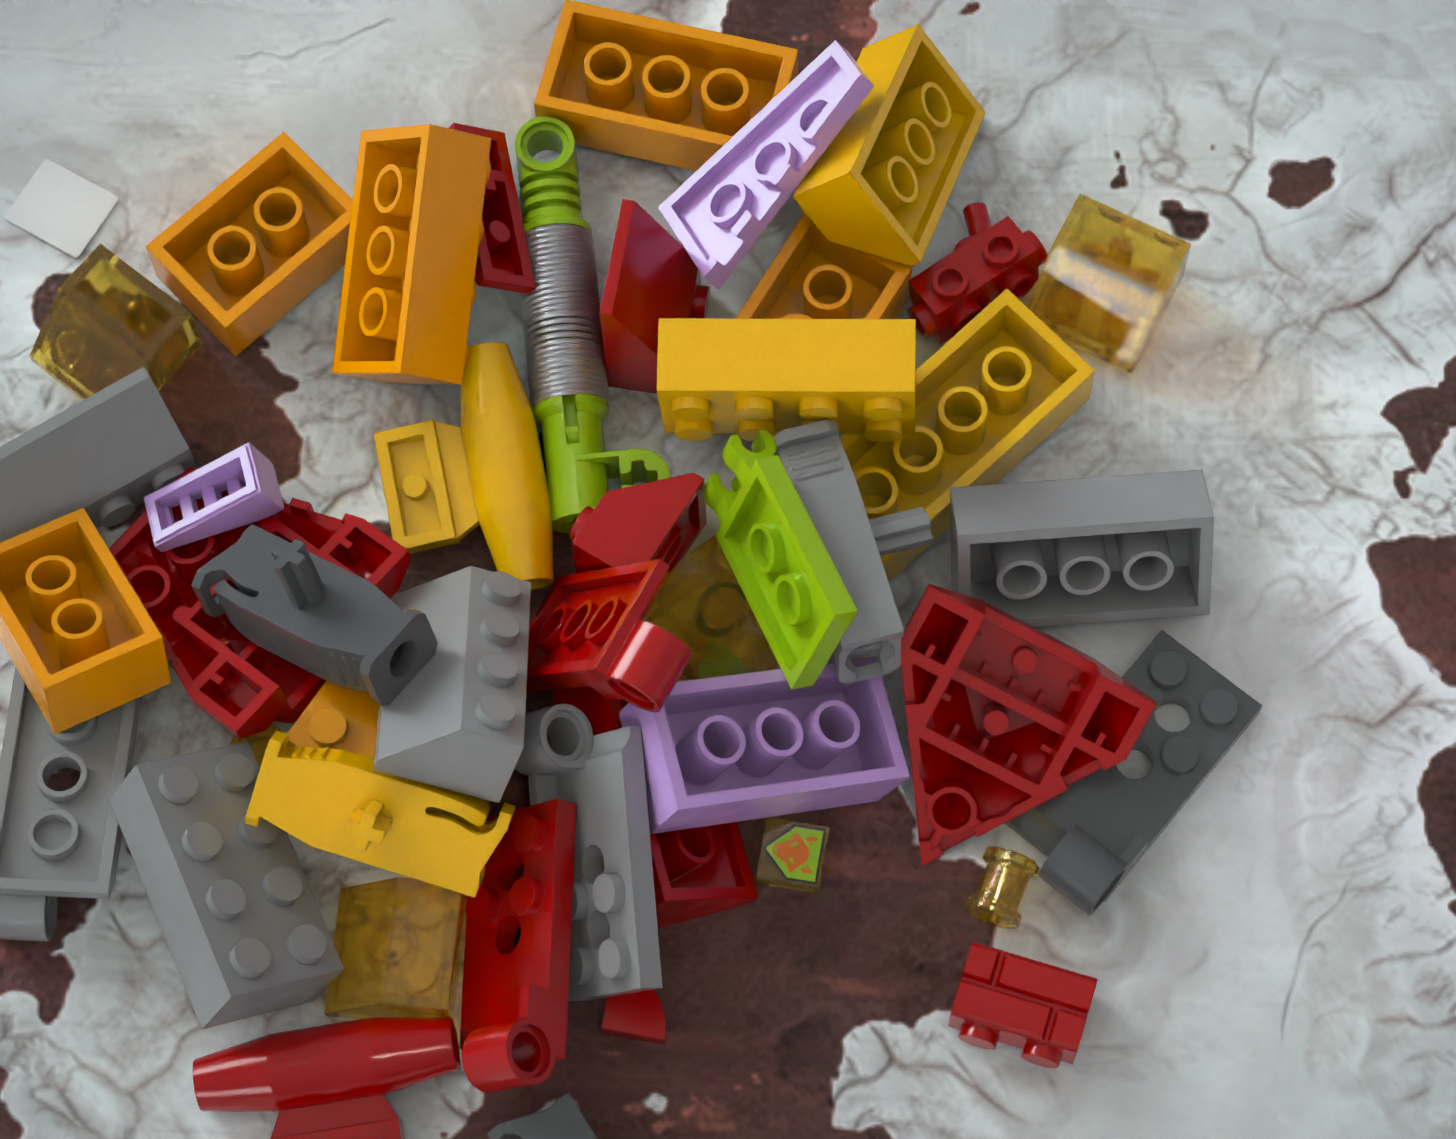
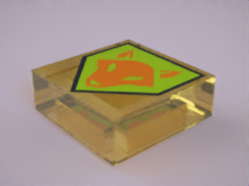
M767 817L756 884L819 894L830 827Z

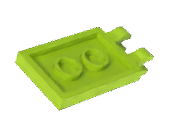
M767 430L759 431L751 445L753 451L751 452L742 445L741 439L737 434L731 435L722 451V456L728 468L735 473L731 483L733 491L724 487L717 473L710 474L702 489L704 501L715 512L721 524L715 537L791 690L814 686L858 610L779 456H773L776 452V442L773 436Z

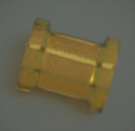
M989 846L985 849L982 857L987 865L976 895L967 898L964 906L965 911L990 925L1006 929H1017L1022 920L1018 909L1028 881L1037 878L1040 867L1034 860L1021 853L997 846Z

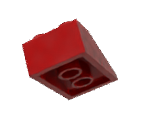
M622 199L599 312L607 382L609 387L657 394L659 318H706L710 299V286L701 285L700 271L685 248L636 201Z

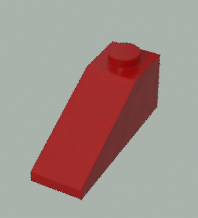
M453 123L449 129L491 138L489 153L491 172L485 186L482 212L484 230L481 243L478 246L474 281L478 286L531 294L536 289L505 133Z

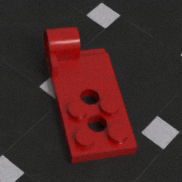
M661 559L558 576L529 624L526 693L590 686L610 701L624 699L643 710L655 713L660 712L692 657L690 648L675 635L659 626L643 621L669 577L667 570L670 566Z
M557 798L515 809L506 833L486 863L485 875L476 897L467 895L459 1047L462 1050V1064L468 1080L476 1089L485 1093L542 1083L552 1073L555 1061L566 1059L577 804ZM499 814L487 817L486 821L495 820ZM524 864L523 877L517 879L519 870ZM521 927L520 940L514 949L515 935Z

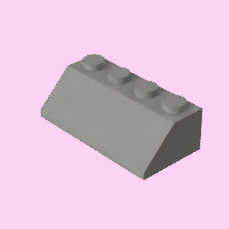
M144 366L0 446V543L81 508L85 509L96 529L101 526H116L127 520L134 513L135 507L144 503L143 497L174 482L188 467L197 469L186 441Z
M469 566L395 594L390 599L403 612H406L407 609H416L425 613L438 644L435 655L391 704H379L373 770L489 801L500 802L524 748L531 582L517 579L505 572H492Z

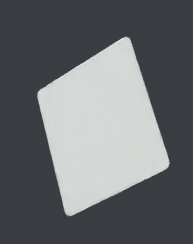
M45 159L4 217L10 223L77 258L81 255L119 199L111 192L56 162Z

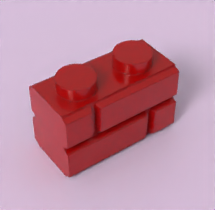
M972 941L952 1006L948 1027L960 1030L958 1038L975 1047L995 1049L997 1042L1021 1048L1023 1049L1021 1057L1038 1066L1055 1069L1059 1067L1060 1061L1073 1064L1098 979Z

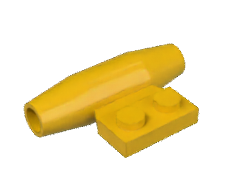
M487 342L469 347V357L464 368L462 384H460L461 427L437 422L432 419L373 433L392 538L406 548L410 554L460 543L462 538L480 525L497 571L505 572L517 579L531 582V591L538 590L554 582L551 502L534 413L508 345L503 342Z

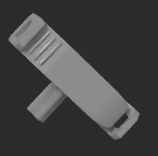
M826 419L785 429L775 434L773 438L776 442V452L773 456H779L858 610L833 652L835 670L839 682L851 684L890 674L901 667V638L904 635V628L880 556L931 544L933 537L930 530L931 522L928 513L924 512L923 506L868 519L854 473L838 434L835 420ZM880 651L879 662L854 667L853 661L850 659Z

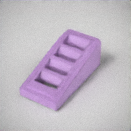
M249 442L143 497L154 546L160 552L260 521L284 510L273 464ZM228 490L229 495L222 498L221 492ZM203 498L205 508L199 510L196 500ZM180 505L183 519L175 523L172 508Z

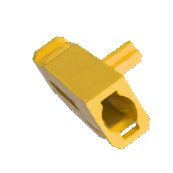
M279 731L273 734L264 753L245 817L246 824L258 827L261 821L265 819L311 847L476 897L485 875L486 863L506 833L516 806L504 803L499 816L495 820L487 822L486 819L491 807L481 798L373 770V758L347 750L330 749L328 747L317 748L315 746L304 747L302 745L287 746L289 734Z

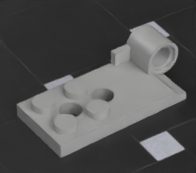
M15 667L0 758L1 940L50 942L54 936L57 924L58 897L110 899L112 887L116 880L122 831L109 799L132 770L142 696L89 719L87 725L79 732L73 734L60 732L55 735ZM72 768L81 773L77 784L68 790L54 791L47 787L50 776L57 770Z
M562 703L525 713L524 748L515 769L519 773L528 776L530 805L557 798L577 804L568 1001L594 1000L663 988L641 726H627L593 736V730L587 716L579 708L571 704ZM547 735L550 739V746L547 740Z

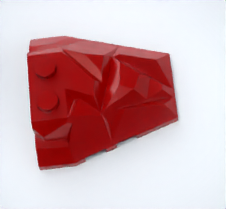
M188 467L176 480L197 469ZM228 490L221 492L222 498L229 495ZM203 498L196 500L199 510L205 508ZM292 498L289 504L283 503L284 510L251 523L290 543L295 539L301 540L308 552L373 583L389 599L399 591L412 559L406 548L364 518L345 513L343 519L340 520L314 512L311 503ZM180 505L173 507L172 511L176 523L182 520L183 516ZM145 511L114 542L109 550L162 635L167 661L170 662L194 705L238 739L265 732L274 721L287 724L296 722L326 680L251 642L231 624L226 614L214 618L205 614L191 586L196 571L235 544L251 524L160 552L154 546L147 511ZM222 579L226 581L231 587L238 590V587L232 581H230L229 579ZM215 583V584H213V585H211V586L209 587L210 592H211V594H212L213 597L216 596V593H215L213 587H214L217 583Z

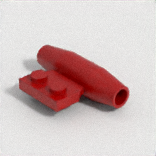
M370 1017L272 1033L195 1059L193 1061L195 1096L201 1111L279 1112L270 1139H405L402 1120L385 1095L460 1070L461 1061L458 1036L452 1017Z

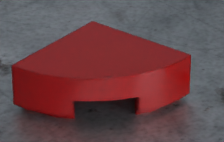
M654 990L607 997L601 1032L665 1045V1015Z

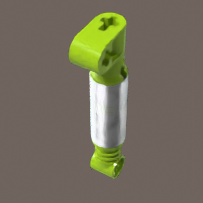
M540 116L530 119L522 125L515 139L518 180L521 189L522 221L536 289L531 294L521 293L520 296L521 308L523 309L522 319L524 320L523 330L525 331L524 337L526 339L524 343L526 345L525 351L527 352L526 364L528 365L527 375L529 376V398L531 399L530 404L532 405L535 422L542 430L545 473L551 502L552 527L554 531L570 534L572 526L582 510L587 506L595 509L605 492H608L607 479L621 477V488L634 486L635 482L643 481L648 483L671 478L667 463L659 454L649 449L605 450L603 421L609 413L608 378L606 376L599 315L600 298L598 297V276L595 269L597 265L594 258V237L592 236L590 225L583 220V215L581 214L582 205L579 199L580 187L578 185L579 174L575 139L572 130L565 122L555 117ZM545 150H553L560 154L554 161L547 163L533 159L537 153Z

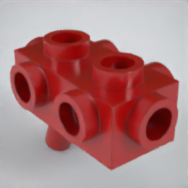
M982 202L971 203L963 209L969 237L959 241L952 253L908 281L912 304L907 309L910 319H916V329L925 339L934 336L940 345L958 333L1005 289H1008L1018 299L1024 297L1032 289L1035 282L1039 280L1038 267L1048 261V255L1044 246L1032 231L1027 230L1022 233L1009 216L992 226L986 204Z

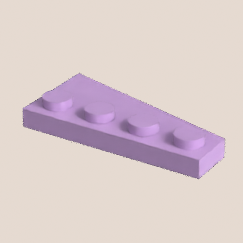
M836 40L658 207L703 277L718 290L874 87L851 54Z

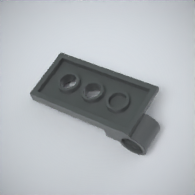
M1163 630L1158 633L1122 677L1157 703L1132 750L1140 751L1148 757L1152 766L1151 772L1143 778L1131 779L1124 776L1118 770L1117 765L1105 771L1102 768L1068 786L1069 790L1005 823L1048 857L1041 867L1038 876L1089 916L1104 901L1106 902L1254 721L1262 708L1259 702ZM1164 704H1177L1188 713L1190 724L1179 732L1167 731L1157 723L1155 711Z

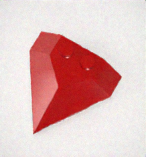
M928 584L904 628V635L901 638V670L921 866L943 856L945 850L974 835L979 837L1069 790L1068 786L1102 768L1105 771L1126 760L1156 707V701L1095 658L987 602Z

